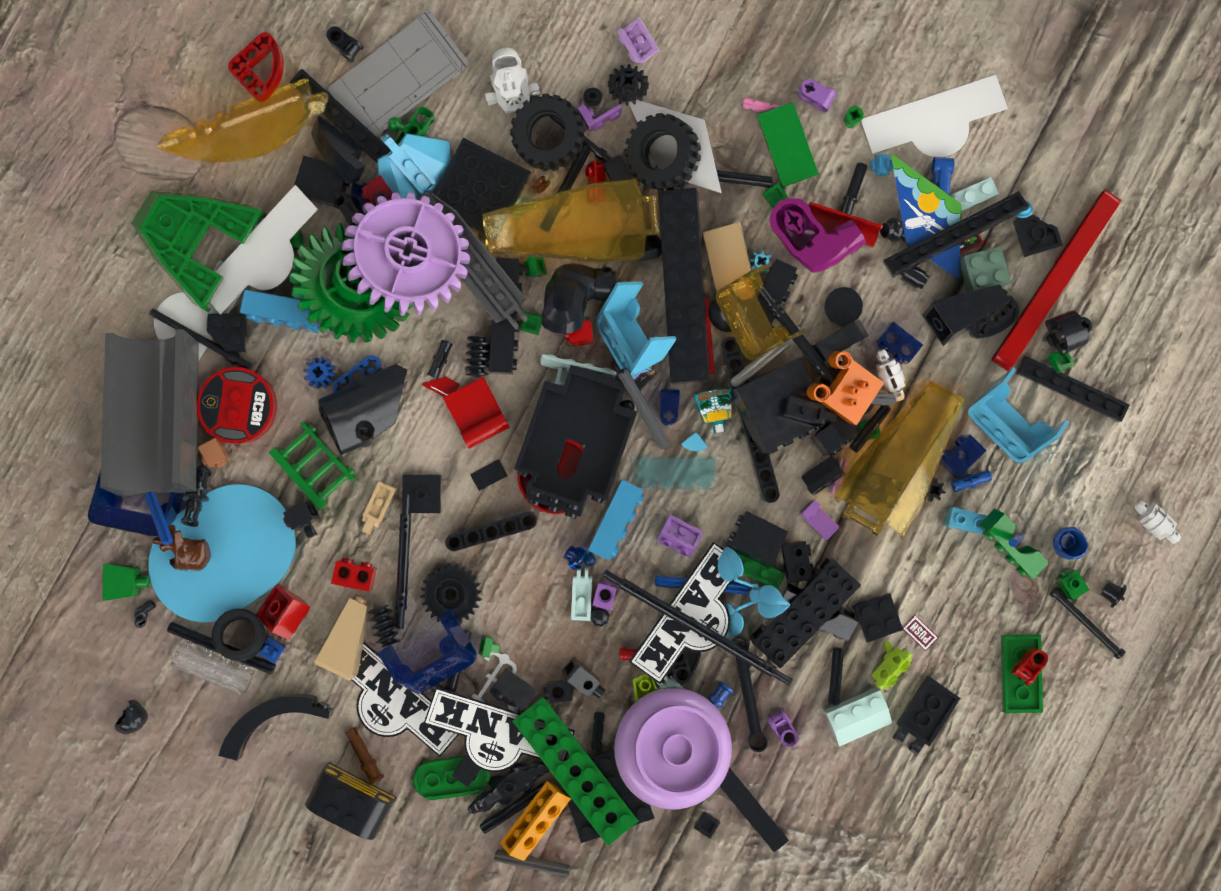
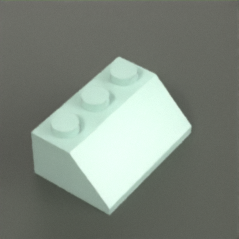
M876 687L839 703V705L823 710L839 746L892 724L888 706L881 691Z

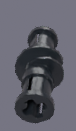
M196 467V492H184L183 500L187 503L184 518L181 519L183 525L191 527L199 525L198 517L202 509V502L209 501V497L204 495L207 489L208 477L211 476L212 472L207 468Z

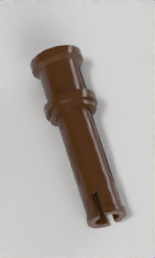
M356 726L344 732L360 760V769L365 772L369 780L368 784L372 785L384 778V774L380 773L376 765V759H372Z

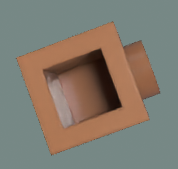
M216 438L198 447L202 454L200 456L202 462L210 468H222L227 465L226 461L231 459L222 441Z

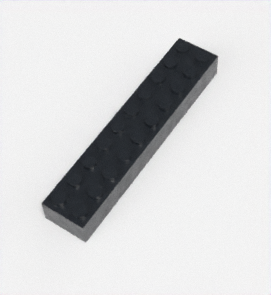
M697 188L658 191L667 336L676 337V341L668 351L670 383L676 385L711 382L699 193Z

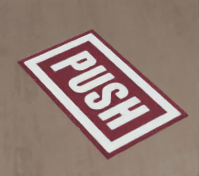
M916 615L903 627V630L925 651L939 638Z

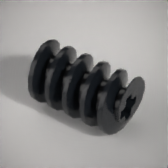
M468 336L467 340L472 343L466 345L467 348L471 349L466 352V355L471 358L465 360L466 363L470 364V366L465 367V370L470 373L465 375L476 377L489 375L488 372L484 371V369L489 368V365L485 364L484 361L490 360L489 357L485 356L486 353L490 352L485 346L491 345V342L486 341V337Z
M389 605L374 608L367 612L374 615L369 621L376 622L371 628L378 630L373 636L380 637L375 644H381L382 647L401 641L394 638L399 633L398 631H392L397 625L390 623L395 617L388 616L393 612L392 609L386 608Z

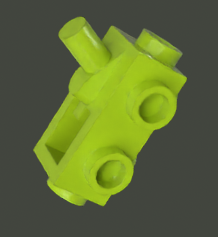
M890 641L882 644L887 654L884 655V661L871 675L875 679L874 684L881 690L884 688L888 689L889 686L892 687L898 681L897 677L901 672H906L909 669L910 662L912 661L911 657L913 656L905 648L900 650L896 646L893 649Z

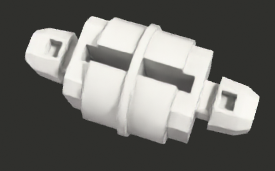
M884 349L877 351V360L881 363L875 365L877 368L875 373L877 378L884 382L882 389H885L887 393L894 394L897 402L903 400L904 392L901 388L905 387L904 381L906 380L903 369H901L899 362H895L894 358L888 359L889 356ZM887 365L890 369L889 373H887V370L885 368V366ZM892 378L894 379L895 384H896V385H894V386L892 385L891 380H890V379H892Z
M1141 500L1135 504L1134 508L1140 514L1138 521L1154 537L1159 540L1166 538L1174 544L1180 540L1181 536L1175 530L1177 523L1168 512H1165L1156 504L1149 506Z

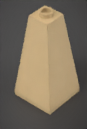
M360 596L349 598L314 664L349 681L356 677L359 671L369 616L367 612L370 610V605L366 603V599Z

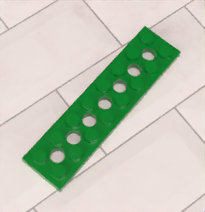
M541 697L512 720L607 846L638 822V819L544 697ZM537 719L545 721V727L541 730L534 727V722ZM550 734L557 737V742L554 745H549L546 742V737ZM559 751H568V759L560 760L558 758ZM574 765L581 768L578 776L570 774V768ZM585 781H590L593 784V788L588 792L582 789V784ZM596 797H603L605 803L601 807H596L593 803ZM609 812L617 815L616 820L612 823L607 822L605 819Z

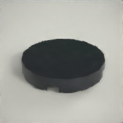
M847 287L833 290L828 294L824 303V310L828 319L833 323L843 326L856 321L861 315L863 308L862 299L859 294Z

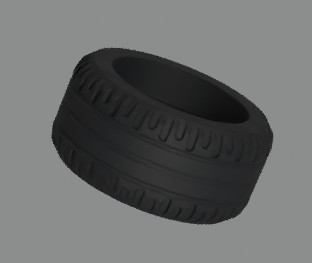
M232 609L225 612L217 619L212 629V642L215 649L223 657L231 661L239 662L253 658L263 648L266 640L264 624L255 613L247 609ZM236 620H248L255 628L253 642L247 648L240 651L228 649L223 642V634L226 627Z

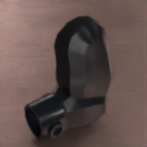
M576 263L565 264L555 269L545 289L541 319L543 327L559 334L573 333L580 330L584 325V311L587 301L591 299H608L616 285V271H612V268L608 266L596 269Z

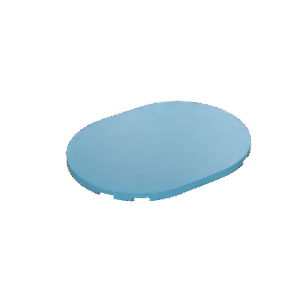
M236 484L223 486L206 494L209 497V501L202 502V509L198 517L199 525L197 527L186 526L181 523L186 509L167 522L168 526L175 525L176 531L180 530L184 538L191 540L205 539L211 551V559L203 570L180 571L170 565V559L175 557L170 549L163 552L159 548L160 545L152 544L149 555L150 580L158 598L169 610L191 621L214 622L229 610L246 608L284 578L295 556L296 535L295 530H291L284 523L283 518L285 516L283 512L287 511L286 507L271 493L251 485Z

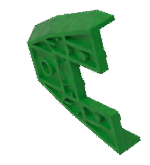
M151 191L131 224L155 261L189 300L199 308L210 312L211 309L207 305L224 277L193 260L192 256L210 226L244 244L260 216L265 218L267 215L262 210L250 205L196 194Z

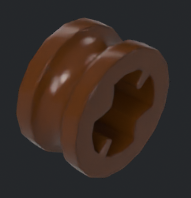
M543 175L535 181L532 188L536 189L539 195L547 189L550 181H546Z

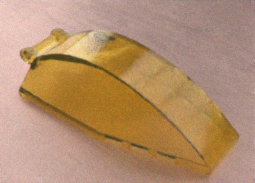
M303 78L277 88L271 97L264 102H258L255 98H251L233 105L234 111L225 115L221 111L215 113L217 118L205 122L204 118L198 120L200 125L190 130L186 125L165 134L158 142L157 147L159 150L177 156L206 162H233L260 157L285 145L298 133L311 115L322 113L326 108L325 104H327L329 96L325 92L312 95L309 80Z

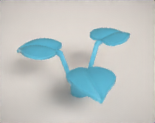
M724 548L718 561V572L722 579L728 582L734 579L737 583L753 588L749 594L750 602L738 606L736 609L732 604H725L730 615V627L726 637H732L740 634L744 626L743 617L738 613L739 610L759 603V613L765 618H774L782 614L790 604L772 585L758 587V584L738 579L744 572L742 561L732 548Z

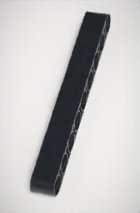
M733 337L725 338L720 346L729 383L734 376L745 368L739 343ZM726 342L734 344L735 348L733 351L725 349ZM730 361H738L740 365L739 369H732L730 367ZM730 383L731 390L736 389V388H734L733 385ZM737 408L761 499L767 503H774L779 499L780 493L770 456L767 453H763L765 456L764 461L761 463L756 461L755 454L758 450L755 444L750 441L751 435ZM763 470L770 474L767 481H763L760 478V473ZM768 489H772L775 493L774 498L771 500L765 496V492Z

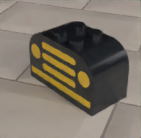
M329 762L320 772L305 802V806L315 815L358 837L373 840L379 834L397 797L373 784L369 785L367 781Z

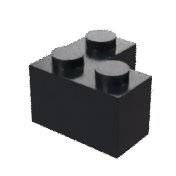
M838 416L836 422L827 424L811 436L810 439L823 456H834L843 449L841 447L843 444L847 445L855 439L853 435L857 431L852 424Z

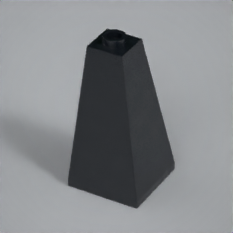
M996 285L935 300L922 316L944 346L1004 308L1011 299L1008 292L1001 285Z

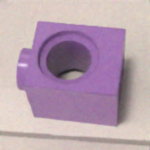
M603 580L602 583L598 582L592 606L611 611L617 590L613 582ZM608 589L611 593L610 598L602 599L599 594L600 591Z

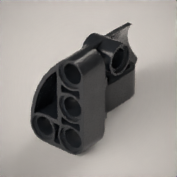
M397 364L357 380L350 387L318 399L320 415L341 455L359 447H369L373 443V439L396 423L407 373L406 368ZM368 434L370 437L364 439L361 438L360 435Z

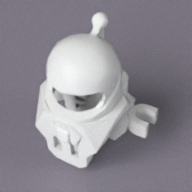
M503 47L494 52L492 56L493 74L489 77L496 93H486V101L488 105L498 102V105L506 114L516 112L518 108L521 109L524 106L522 104L524 101L530 102V95H540L538 83L528 86L527 71L525 68H522L521 60L514 49Z

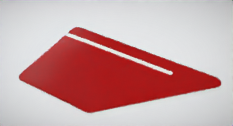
M442 377L422 384L443 397L456 391L459 387V383L448 377Z

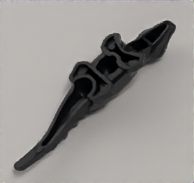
M544 762L530 765L517 763L504 776H493L489 781L491 789L479 794L468 806V811L470 814L486 812L498 801L501 804H508L513 796L521 791L529 792L534 782L540 776L551 771Z

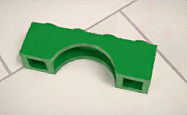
M994 508L979 524L980 528L984 531L982 533L984 537L995 543L993 545L994 548L1006 555L1004 557L1005 560L1011 565H1015L1017 567L1015 571L1022 577L1027 576L1034 579L1049 563L1038 550L1028 545L1018 549L1009 545L1016 525L1005 513Z

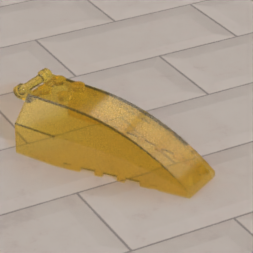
M636 178L600 181L482 214L487 250L490 253L536 256L540 258H558L596 263L638 260L644 257L646 235L661 234L660 228H658L657 195L642 196ZM643 202H648L650 229H646Z
M930 381L883 430L850 469L834 496L835 501L838 503L841 500L850 503L842 516L846 519L850 518L866 527L876 536L879 535L884 525L887 524L900 534V539L904 540L924 506L965 399ZM855 507L878 519L877 525L855 513Z

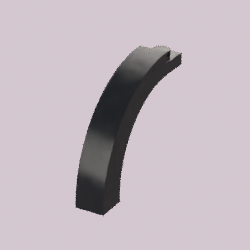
M290 694L270 699L247 712L235 723L225 737L218 756L236 761L242 758L245 746L253 732L271 717L295 712L329 719L333 714L334 708H330L329 704L323 702L316 704L317 696L308 694Z

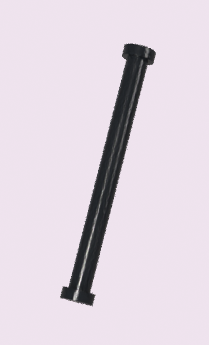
M1058 587L1050 592L1049 595L1052 598L1055 597L1112 651L1116 659L1124 656L1126 651L1115 645L1060 592L1061 590Z

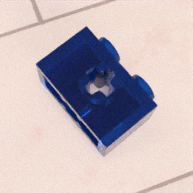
M971 434L959 436L954 442L956 445L951 450L948 448L941 454L942 459L939 463L954 478H960L987 451ZM961 451L964 452V453L962 454V456H963L964 458H958V457L960 456V453H959V452H961Z

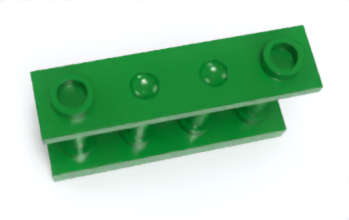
M302 422L300 425L305 430L284 449L274 447L268 453L319 510H324L329 505L326 501L327 497L348 478L355 482L357 480L355 477L356 472L350 465L346 466L316 433L318 429L311 422L309 424ZM311 436L317 442V445L297 463H292L288 459L290 457L289 454ZM324 450L330 459L310 477L307 476L305 478L301 474L302 468ZM336 464L343 473L322 492H318L313 487L314 483Z

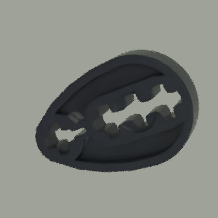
M1009 295L1011 299L1008 305L1009 308L1003 309L1001 311L1002 314L995 316L994 319L996 321H989L990 317L977 324L976 327L984 325L981 333H975V326L969 329L970 336L974 339L988 338L1011 326L1016 321L1019 313L1016 300Z

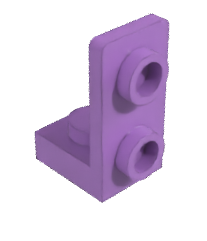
M585 104L577 107L583 119L582 121L589 132L592 130L598 131L604 126V123L609 120L611 122L615 121L622 113V107L618 105L594 119L595 115L590 107L587 109Z
M811 500L799 515L825 540H828L839 526L820 508L821 505L816 500Z

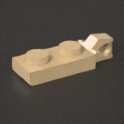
M381 481L377 483L363 513L362 521L366 523L362 532L370 535L374 526L379 527L397 491L396 488Z

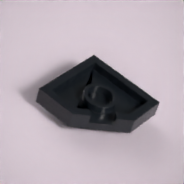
M1030 215L1029 217L1013 221L1024 258L1063 246L1058 228L1052 224L1045 223L1039 217Z
M207 315V333L226 352H246L248 323L246 315Z

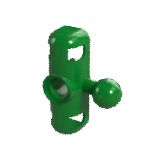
M422 106L417 109L407 124H403L400 118H390L388 122L389 129L393 132L401 131L394 142L400 143L406 133L425 136L430 129V125L434 123L435 116L431 110ZM419 113L424 118L421 123L416 120ZM425 117L429 118L427 122H424Z

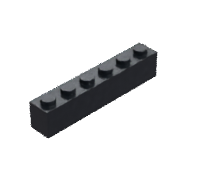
M496 257L498 264L522 293V283H519L520 276H523L524 264H521L518 258ZM517 311L513 312L510 315L516 321L518 313ZM507 318L498 323H495L492 319L489 360L490 374L513 375V370H517V359H514V355L519 347V340H516V332L520 331V321H517L519 327L515 329Z

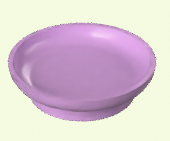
M682 688L659 689L637 700L623 716L615 738V760L625 785L643 802L662 809L688 808L710 797L725 779L732 757L731 735L720 711L704 696Z

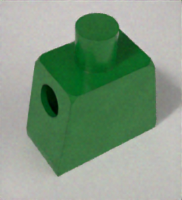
M116 563L103 564L102 601L140 595V588L150 587V577L141 576V569L138 567Z

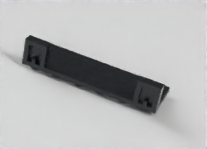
M830 554L816 567L819 574L795 597L790 606L767 627L762 623L750 636L752 644L779 668H782L861 586Z

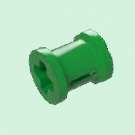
M857 106L849 108L843 119L845 125L848 128L857 127L863 119V110Z

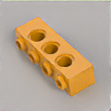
M546 781L500 842L502 847L510 856L524 861L571 798L561 787Z

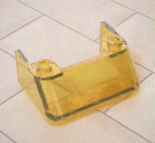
M771 263L747 272L716 293V301L743 355L749 360H754L806 333L805 329L790 335L783 326L772 328L755 295L763 288V282L759 274L772 267Z

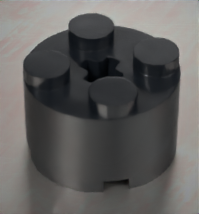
M1067 311L1045 321L1049 333L1047 341L1050 346H1055L1060 355L1079 349L1089 342L1088 330L1086 327H1082L1080 322L1083 319L1076 311Z

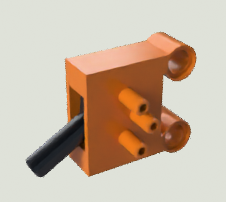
M834 351L829 355V365L833 368L841 369L830 387L824 384L813 383L807 389V395L811 400L820 402L843 420L853 425L858 424L870 404L893 406L896 402L894 394L878 393L884 382L852 360L849 353L843 351ZM841 355L842 358H843V361H842V363L839 365L837 361H838V357ZM818 388L821 389V395L819 397L816 396V390Z

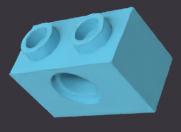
M947 507L943 526L983 535L984 531L980 528L979 524L987 515L955 507Z

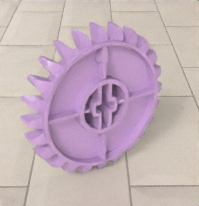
M396 192L392 193L391 200L389 201L385 197L379 196L376 200V207L370 203L363 205V211L366 215L361 213L354 214L352 222L358 226H348L345 230V235L354 239H348L342 244V250L353 251V253L344 257L343 266L356 265L349 272L348 280L351 281L362 277L357 293L361 294L371 288L373 290L369 301L371 305L377 302L381 296L385 297V312H388L396 301L399 302V310L402 316L405 315L409 303H413L416 314L421 315L424 301L426 300L430 308L435 311L438 307L437 295L448 303L451 299L448 286L456 292H459L461 288V283L455 275L466 279L468 274L467 269L460 264H469L470 255L461 251L468 249L469 246L468 240L459 238L463 234V227L461 225L453 226L452 223L455 216L452 213L444 215L442 213L443 205L440 203L434 206L430 205V199L427 196H423L421 200H415L414 193L408 192L406 198L401 199L400 195Z

